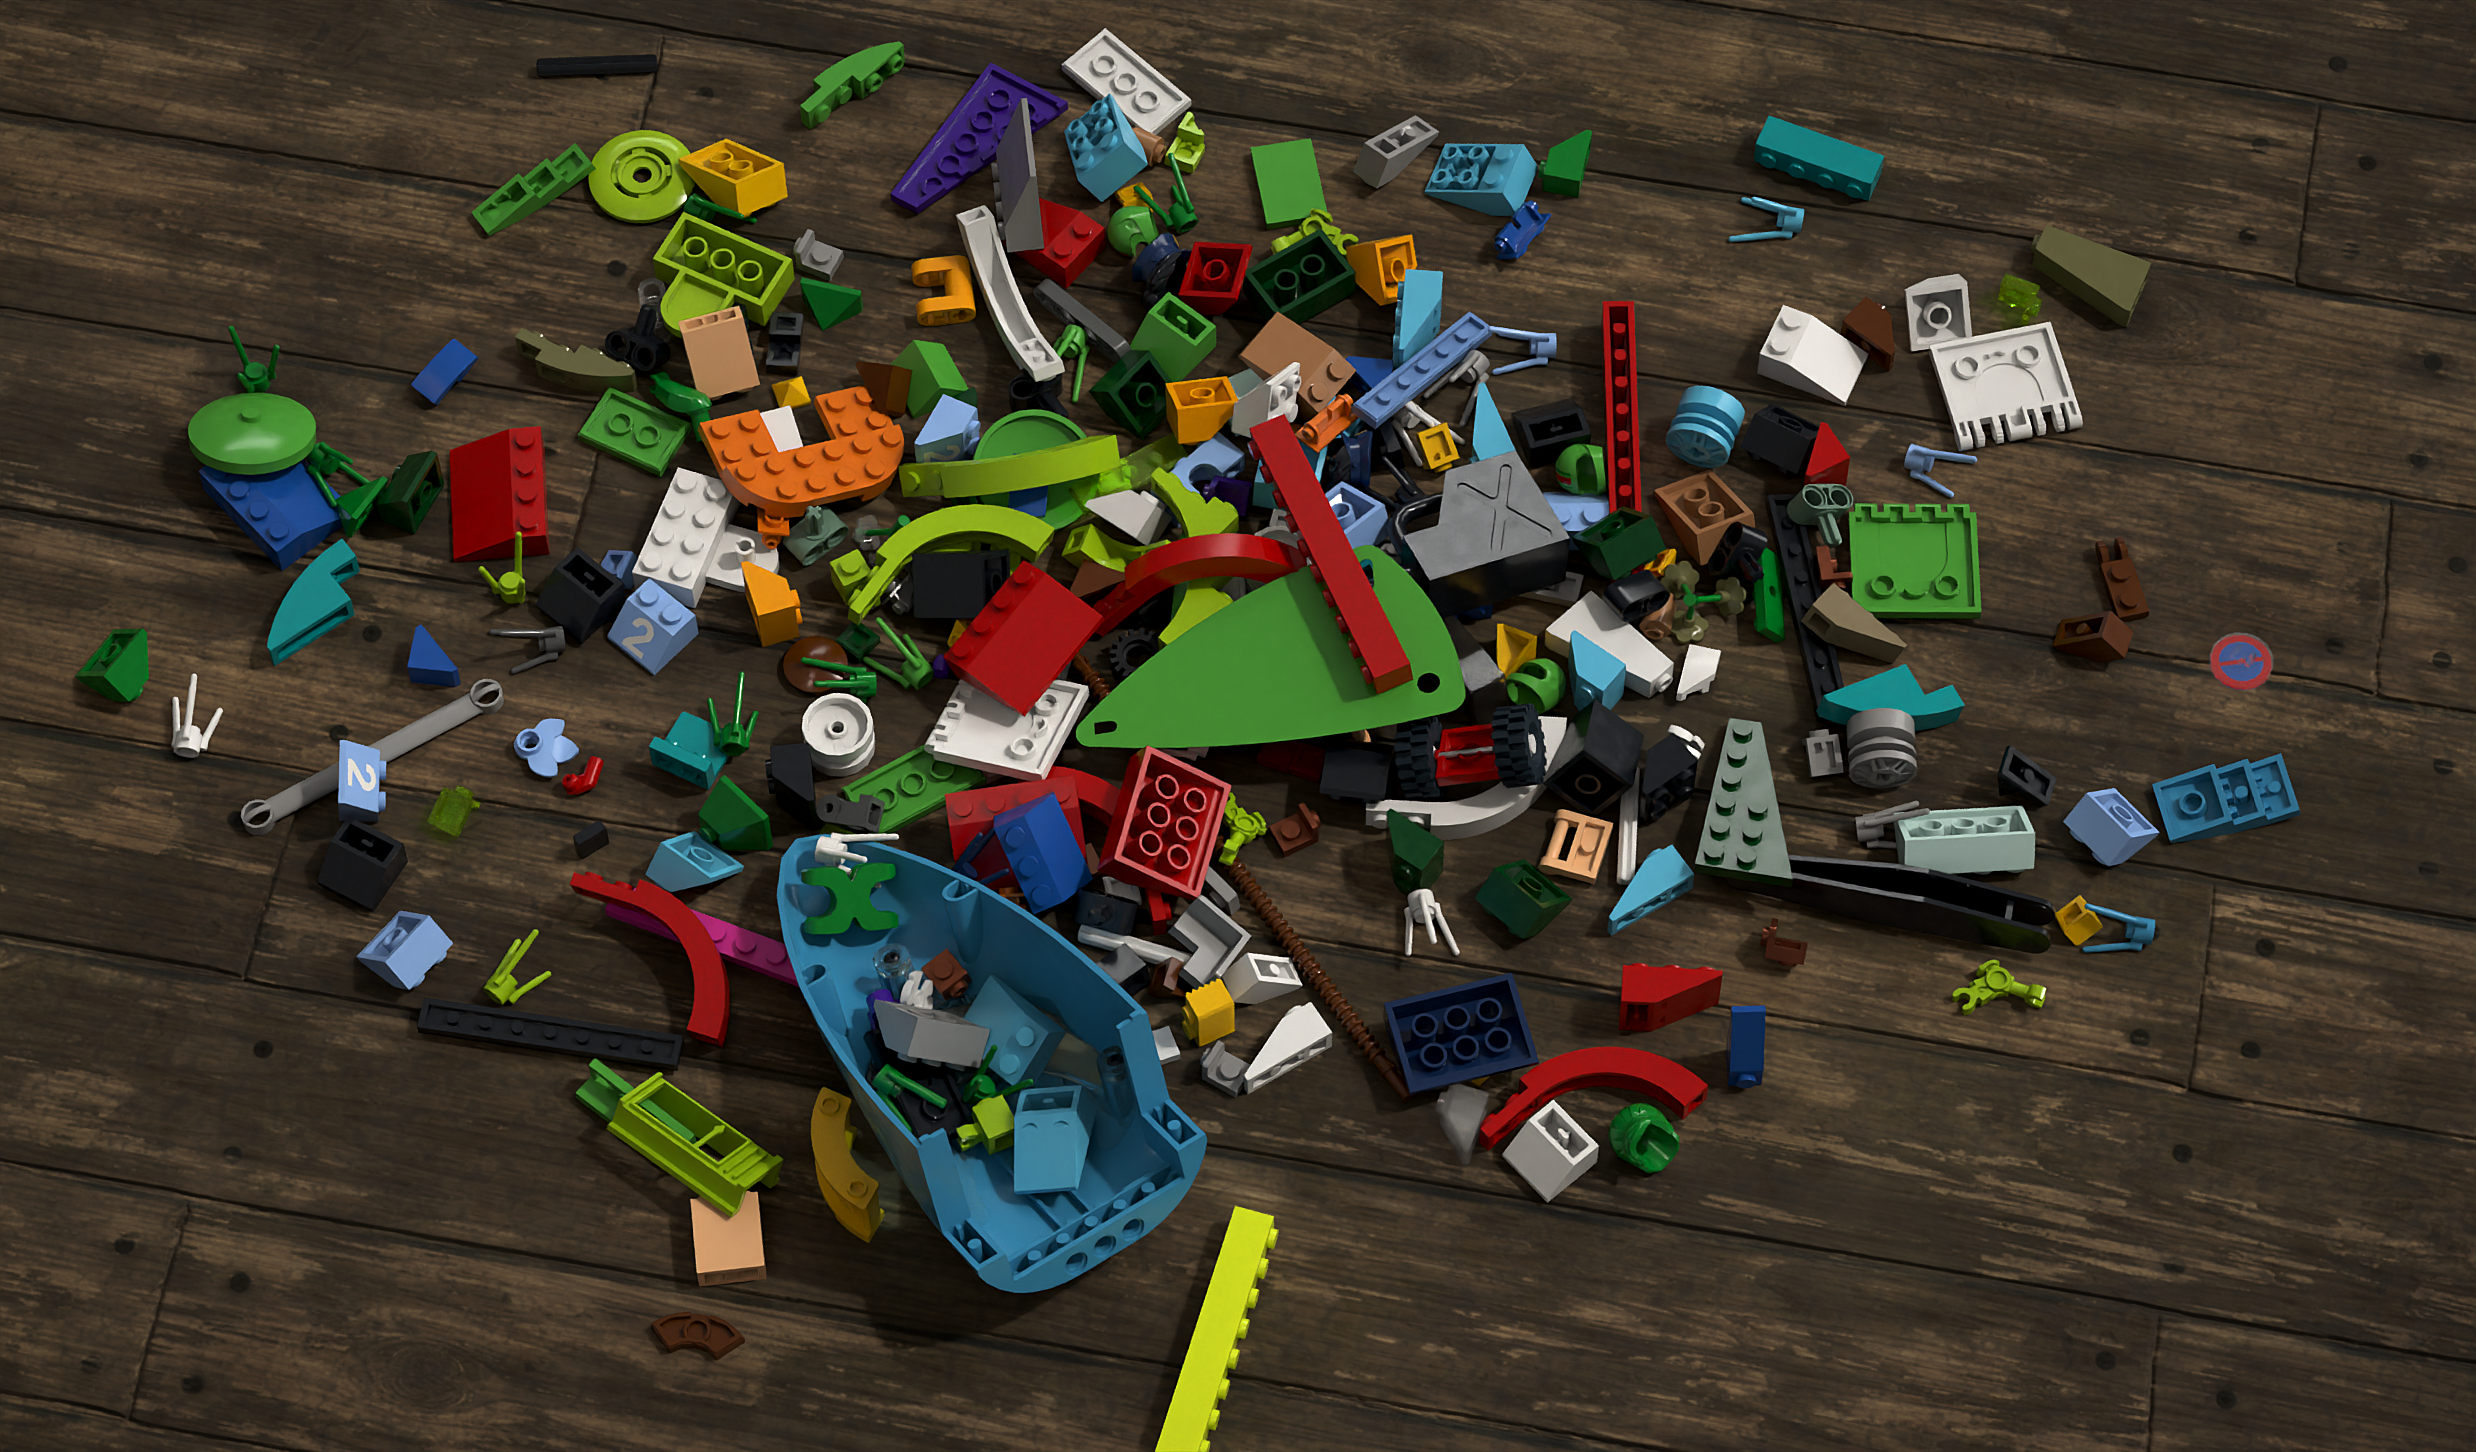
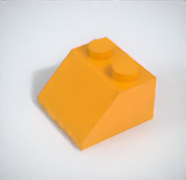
M1227 376L1165 383L1167 419L1179 444L1197 445L1201 441L1211 440L1233 416L1234 403L1238 401V398Z
M748 561L741 562L745 595L762 647L799 637L798 625L802 624L803 620L796 589L790 590L786 578Z

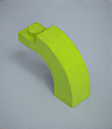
M1088 524L1071 531L1061 556L1079 569L1085 559L1125 573L1124 567L1135 559L1171 542L1166 539L1147 546L1127 545L1110 538L1094 525Z

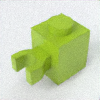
M858 549L830 562L832 582L847 605L853 593L857 589L862 591L868 584L866 578L871 570ZM880 598L875 603V607L881 604Z
M1003 1095L981 1100L976 1106L972 1107V1118L975 1123L956 1128V1133L959 1136L957 1143L962 1152L972 1148L981 1141L989 1155L1014 1145V1116Z

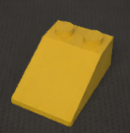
M727 138L678 159L679 165L715 204L744 215V218L763 207L774 206L777 201L788 197L784 163Z

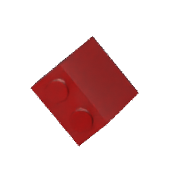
M1194 242L1179 292L1181 300L1200 315L1220 316L1238 300L1253 249L1252 245Z

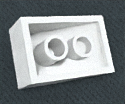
M1783 305L1760 352L1757 373L1845 406L1868 358V353L1814 316Z

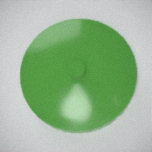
M268 393L236 394L207 404L192 417L188 427L189 446L198 460L216 470L243 475L271 473L300 462L312 451L316 443V423L313 415L305 406L290 398Z
M1037 409L1017 411L1001 418L985 432L975 450L973 460L1042 450L1071 443L1087 436L1072 421L1059 414ZM1099 473L1048 485L1046 514L1040 520L1054 527V533L1075 523L1087 510V507L1084 506L1086 502L1094 498L1098 486ZM1009 492L977 496L982 505L1008 508Z

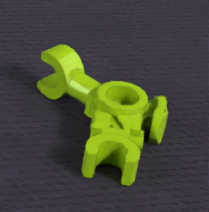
M1312 208L1310 210V217L1302 222L1297 232L1272 241L1270 249L1273 254H1276L1315 231L1322 229L1342 256L1347 259V252L1343 248V244L1351 243L1355 245L1359 239L1353 234H1340L1341 229L1328 225L1333 222L1330 213Z
M1232 792L1229 793L1222 817L1224 825L1229 827L1230 839L1226 841L1223 847L1224 851L1219 859L1220 862L1229 866L1233 864L1242 844L1250 843L1257 834L1260 836L1265 835L1267 830L1266 822L1259 812L1248 815L1243 807H1237L1236 799Z
M1990 960L1978 967L1976 975L1979 979L1970 982V988L1962 987L1953 992L1952 1001L1955 1003L1960 999H1967L1969 1003L1962 1007V1014L1969 1015L1975 1010L1977 1003L1983 1006L1996 997H2008L2010 993L2024 998L2025 1002L2029 1005L2041 1009L2046 999L2045 993L2047 988L2037 984L2027 986L2014 981V976H2011L2006 969L1999 967L2000 962L1998 960Z

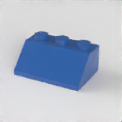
M1054 791L994 816V830L1033 915L1064 902L1075 894L1079 887H1084L1093 880L1090 869Z

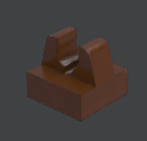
M1170 957L1157 964L1147 994L1157 999L1161 997L1179 999L1184 996L1186 991L1178 988L1176 984L1177 981L1180 983L1187 982L1178 975L1182 969L1183 962Z

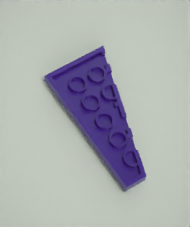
M990 62L891 192V201L918 214L996 160V149L1021 98H1027L1031 134L1068 110V102Z

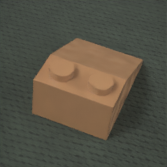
M1278 311L1274 313L1238 355L1263 381L1293 362L1300 363L1299 376H1301V386L1297 392L1296 404L1298 405L1297 415L1304 422L1322 411L1356 372V369L1333 347Z
M1711 469L1654 490L1655 497L1686 551L1700 566L1708 564L1709 558L1730 524L1741 522L1755 528L1754 513Z

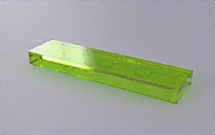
M1172 432L1120 459L1121 466L1090 475L1072 484L1068 490L1083 514L1087 515L1093 512L1084 506L1088 500L1127 490L1133 491L1150 482V475L1158 467L1168 473L1174 469L1175 464L1181 458L1188 457V454L1183 446L1178 443Z

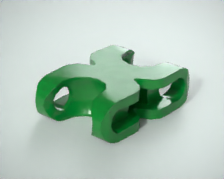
M888 862L860 863L851 868L849 875L844 870L834 866L803 869L801 871V881L811 886H823L828 890L831 898L829 908L824 914L808 917L805 920V932L813 935L839 934L849 929L852 921L855 926L868 931L898 927L899 916L897 913L876 910L870 901V892L876 883L895 877V864Z

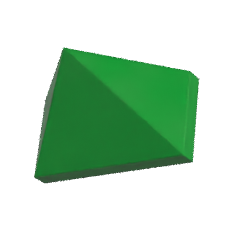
M801 278L802 300L822 331L862 313V291Z
M382 476L335 499L346 536L352 538L376 508L380 492L386 489L388 482L386 477Z

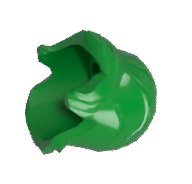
M1634 1103L1626 1106L1614 1116L1610 1123L1608 1138L1613 1151L1620 1159L1641 1168L1646 1173L1661 1171L1679 1151L1680 1137L1674 1132L1672 1125L1665 1116L1651 1105Z

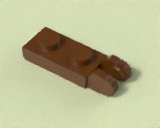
M2117 537L2114 539V549L2118 560L2111 562L2105 542H2096L2095 550L2100 564L2099 571L2114 614L2123 622L2148 617L2150 611L2132 558H2129L2124 538Z

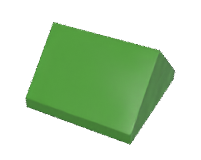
M913 340L890 364L912 370L906 406L914 419L932 412L943 394L952 397L969 389L944 344Z

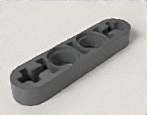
M1044 279L1034 288V295L1041 305L1067 326L1077 325L1083 328L1088 334L1087 342L1114 363H1117L1131 350L1130 345L1121 335L1050 279Z

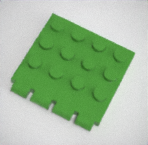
M1854 503V512H1849L1850 572L1853 574L1851 598L1866 611L1872 613L1875 618L1980 619L1981 594L1976 512H1970L1969 504H1946V512H1941V504H1915L1914 512H1909V504L1883 503V512H1877V503Z

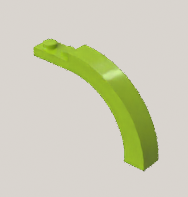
M1116 435L1089 436L1071 443L1027 453L967 461L905 463L898 466L903 497L944 495L945 498L1003 493L1056 484L1104 472L1121 466Z
M959 505L928 513L899 529L879 548L875 559V564L877 565L866 578L868 584L862 591L857 589L847 603L849 606L848 619L857 625L861 623L897 575L911 563L912 554L929 552L954 543L980 542L1007 548L1035 563L1053 540L1055 528L1027 513L995 505Z

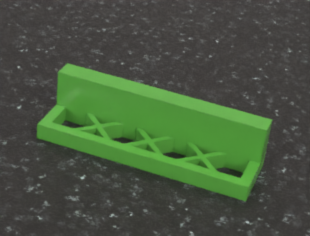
M595 1058L589 1064L591 1077L578 1089L576 1098L610 1123L613 1120L619 1099L635 1088ZM647 1098L638 1104V1106L690 1143H696L694 1133Z

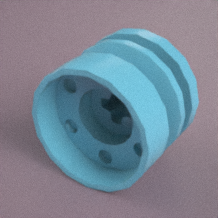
M1698 385L1689 387L1681 396L1676 409V417L1672 419L1671 428L1666 435V444L1672 453L1689 464L1706 468L1723 466L1729 459L1730 451L1734 446V437L1739 433L1745 410L1738 400L1720 389Z

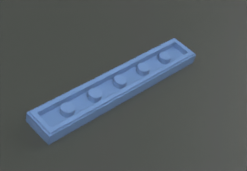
M1469 311L1352 405L1351 412L1376 429L1465 358L1471 350H1475L1491 337L1492 332L1488 331L1489 325Z

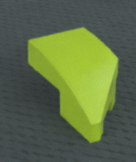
M1187 112L1180 123L1177 137L1166 153L1164 161L1165 165L1171 167L1168 154L1173 153L1179 170L1193 174L1205 152V134L1202 129L1199 130L1197 128L1193 113Z

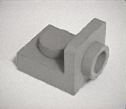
M807 229L803 238L799 237L793 248L797 269L831 281L844 258L843 250L816 241L814 231Z
M1828 729L1809 731L1810 738L1802 739V746L1806 748L1809 776L1815 777L1843 773L1838 734L1829 735Z
M1219 1040L1213 1049L1210 1047L1206 1049L1200 1060L1202 1080L1234 1097L1238 1096L1244 1087V1075L1251 1066L1250 1064L1226 1052L1225 1043Z

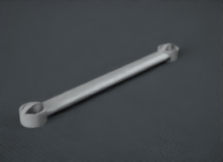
M492 679L479 680L473 685L470 693L368 747L380 750V761H386L387 763L480 713H496L504 703L502 688L497 681ZM496 691L499 694L492 703L482 704L478 702L488 692ZM339 762L265 801L259 799L249 801L241 811V818L245 829L253 835L267 834L273 829L276 821L338 789ZM267 811L270 813L268 820L263 824L252 825L249 823L255 815Z

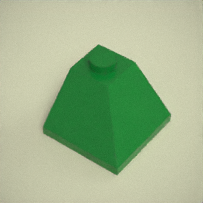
M143 628L114 629L75 677L80 682L114 702L134 701L141 695L144 690L142 686L149 679L147 632Z
M723 775L698 813L700 834L710 844L715 842L722 850H769L773 847L769 816L726 775Z

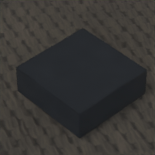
M601 820L573 835L576 853L582 860L609 844L607 829Z

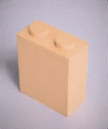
M739 306L678 322L695 390L706 394L710 401L720 399L724 394L735 391L743 393L750 391L754 386L760 385L746 326Z
M747 1190L740 1211L733 1217L728 1216L701 1196L697 1199H690L699 1286L767 1279L758 1192Z

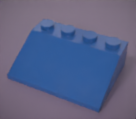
M304 459L288 468L265 474H233L216 470L207 465L198 471L204 491L281 571L343 526L337 506H331L314 476L307 471L310 465ZM326 482V484H327V486L329 487V489H330L331 493L333 494L334 498L337 499V498L341 497V496Z

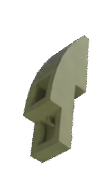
M521 328L515 336L518 353L535 361L538 376L570 388L605 393L609 387L620 392H632L637 388L635 370L623 361L617 362L607 357L597 348L590 349L581 344L578 350L573 353L567 346L562 344L556 345L548 341L542 334L535 331L530 332L524 328Z

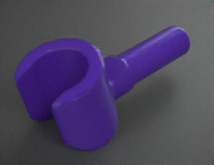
M940 654L934 659L932 670L935 673L933 677L945 679L948 677L949 670H952L943 658L944 654Z

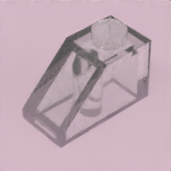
M1461 1084L1449 1086L1447 1093L1441 1092L1436 1111L1441 1112L1440 1125L1460 1161L1468 1165L1480 1133V1125L1488 1110L1489 1093Z

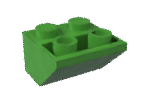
M1168 292L1147 313L1130 347L1131 350L1150 351L1172 382H1181L1216 347V326Z

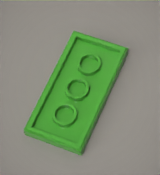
M924 745L841 789L847 801L859 802L860 794L871 795L884 801L885 806L878 834H892L946 805L945 794L974 790L986 784L987 780L979 769L934 760L933 754L926 752Z

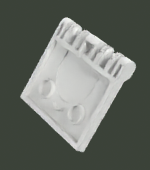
M2051 322L1929 346V355L1952 423L1959 451L1973 449V439L1977 447L1985 446V434L1981 426L1983 424L1990 423L1992 437L1996 444L2004 443L2003 428L2000 421H2004L2009 441L2032 437L2029 415H2032L2033 425L2038 436L2045 435L2046 423L2042 415L2045 412L2051 411L2053 426L2057 432L2065 430L2064 419L2069 430L2083 426L2082 415Z

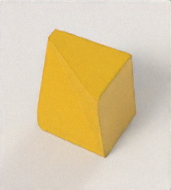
M2081 895L2055 914V918L2064 934L2076 946L2082 944L2103 928L2095 912L2085 909L2087 902Z

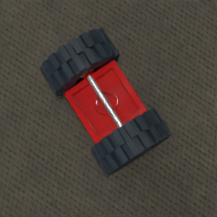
M1529 703L1498 707L1493 714L1494 720H1492V724L1442 730L1441 723L1434 716L1397 724L1396 729L1398 733H1395L1397 745H1394L1395 752L1397 753L1395 761L1396 766L1398 765L1399 768L1397 772L1398 777L1402 780L1401 787L1402 790H1405L1406 797H1409V800L1443 797L1447 794L1449 785L1502 779V784L1506 785V788L1540 785L1543 783V776L1546 775L1544 766H1547V759L1545 758V753L1547 752L1543 740L1545 739L1544 732L1541 730L1542 722L1541 719H1538L1539 714L1535 710V706Z

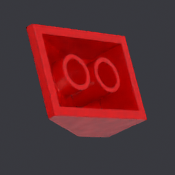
M1039 198L1044 249L1013 253L1067 289L1106 248L1105 228L1081 211ZM1001 240L1002 245L1007 248L1006 240Z

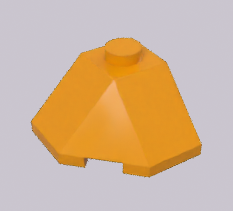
M1412 234L1346 247L1347 262L1356 272L1355 282L1380 306L1398 302V281H1405L1406 269L1415 270L1417 267Z

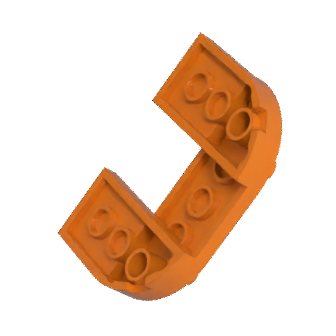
M861 385L815 396L813 404L831 438L829 441L778 452L758 409L700 422L698 432L725 487L738 501L747 507L751 503L765 509L764 514L770 516L790 518L804 516L806 508L810 505L814 507L859 496L861 502L884 492L891 485L903 456L904 437L899 424L893 425L889 415L880 412L867 386Z

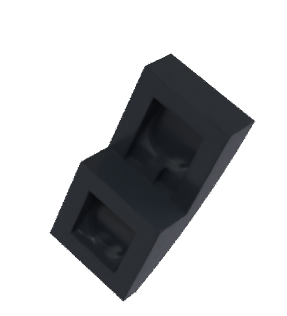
M772 312L766 374L798 375L804 314Z

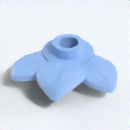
M545 719L534 729L521 731L514 741L517 755L522 759L528 760L530 769L537 775L548 778L556 777L558 773L557 764L569 762L579 753V748L571 740L562 736L565 727L564 720ZM530 743L536 745L534 748H525Z

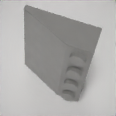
M1021 98L996 149L997 163H991L993 182L999 181L993 183L995 201H1002L995 202L997 221L1004 220L1003 222H998L1000 240H1006L1007 253L1044 249L1027 98Z

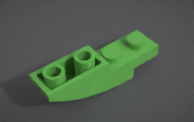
M898 41L868 48L839 61L813 79L814 94L800 105L802 123L811 130L818 123L824 122L837 106L846 103L853 93L863 99L870 92L878 90L887 77L892 73H897L905 63L904 45Z

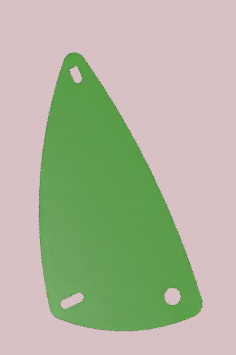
M1363 545L1353 548V551L1359 563L1365 559L1372 561L1373 590L1410 662L1413 680L1380 694L1376 693L1372 683L1366 685L1359 669L1363 665L1359 658L1354 660L1347 646V641H1350L1347 633L1341 634L1334 619L1337 613L1334 607L1328 609L1321 592L1325 589L1321 582L1315 583L1309 569L1310 565L1300 568L1299 572L1289 573L1248 593L1173 640L1122 681L1085 717L1076 729V738L1084 746L1144 748L1147 745L1153 748L1213 747L1314 738L1393 725L1452 712L1464 702L1465 687L1458 655L1451 636L1433 603L1414 579L1392 558L1375 546ZM1426 673L1437 675L1440 680L1437 690L1431 693L1420 691L1417 686L1420 676ZM1114 721L1117 724V728L1113 732L1095 734L1094 723Z

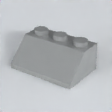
M875 999L874 1009L885 1046L897 1051V1058L916 1063L918 1058H922L921 1062L940 1067L942 1062H946L945 1066L964 1071L965 1066L980 1067L990 1029L946 1011Z

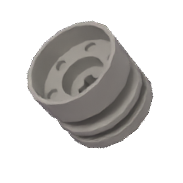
M1875 708L1857 713L1847 721V747L1850 749L1848 754L1849 777L1854 783L1874 789L1892 788L1908 783L1916 776V750L1913 747L1915 744V727L1911 715L1902 710L1892 708Z

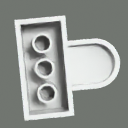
M678 468L632 571L635 591L650 578L682 605L696 608L706 582L738 592H745L741 562L748 561L777 574L779 570L777 548L768 549L762 543V534L731 525L740 506V501L728 491L722 480Z

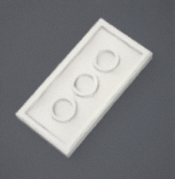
M1106 28L1062 64V70L1097 100H1102L1110 93L1132 128L1139 127L1157 135L1191 106V99Z

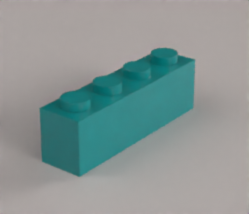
M1768 116L1755 144L1754 161L1764 167L1787 172L1795 178H1804L1818 183L1824 188H1832L1844 192L1852 198H1861L1869 201L1882 173L1884 155Z

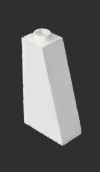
M1592 591L1588 592L1546 629L1545 646L1567 658L1569 656L1570 634L1575 630L1625 663L1624 686L1648 698L1657 691L1663 692L1673 680L1674 663L1628 622H1622L1609 606Z

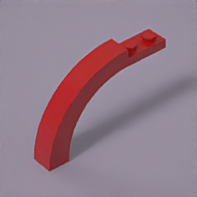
M1208 534L1165 544L1147 552L1124 567L1125 581L1119 583L1112 592L1095 603L1092 608L1105 619L1095 633L1103 637L1148 599L1176 584L1214 576L1248 578L1268 584L1289 573L1299 572L1300 568L1307 566L1306 558L1303 559L1299 549L1266 537L1248 534Z
M1052 766L1046 779L1075 775L1081 814L1089 816L1109 828L1120 789L1099 777L1083 771ZM1016 778L1017 783L1030 782ZM1144 888L1154 936L1167 934L1166 921L1172 920L1169 901H1162L1161 892Z
M574 872L570 886L576 894L645 915L659 922L681 942L691 963L695 985L693 1010L686 1030L693 1039L723 1048L730 1018L729 981L719 950L697 916L671 893L644 880L639 879L636 890L633 891V886L621 881L610 884L604 882V878L595 873L585 872L584 875Z
M1624 1047L1579 1049L1549 1059L1520 1077L1518 1093L1513 1094L1506 1101L1504 1109L1497 1115L1492 1113L1481 1123L1479 1143L1487 1151L1491 1150L1544 1104L1574 1090L1604 1086L1634 1090L1658 1100L1683 1120L1707 1099L1708 1085L1683 1066L1647 1051Z

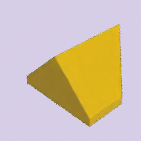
M1497 624L1496 680L1497 695L1499 696L1505 694L1504 683L1507 676L1511 673H1520L1523 663L1536 658L1537 636L1506 624Z

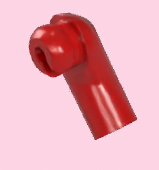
M591 756L588 758L584 773L578 776L575 774L565 775L562 780V786L566 792L577 796L595 788L604 761L601 758Z

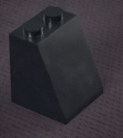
M1009 549L934 551L912 554L910 574L913 578L911 606L914 610V618H976L1010 577Z
M1594 699L1573 717L1544 776L1542 784L1586 816L1594 818L1634 785L1644 735Z

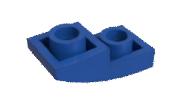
M452 339L411 383V386L438 405L455 382H461L479 357L456 339Z

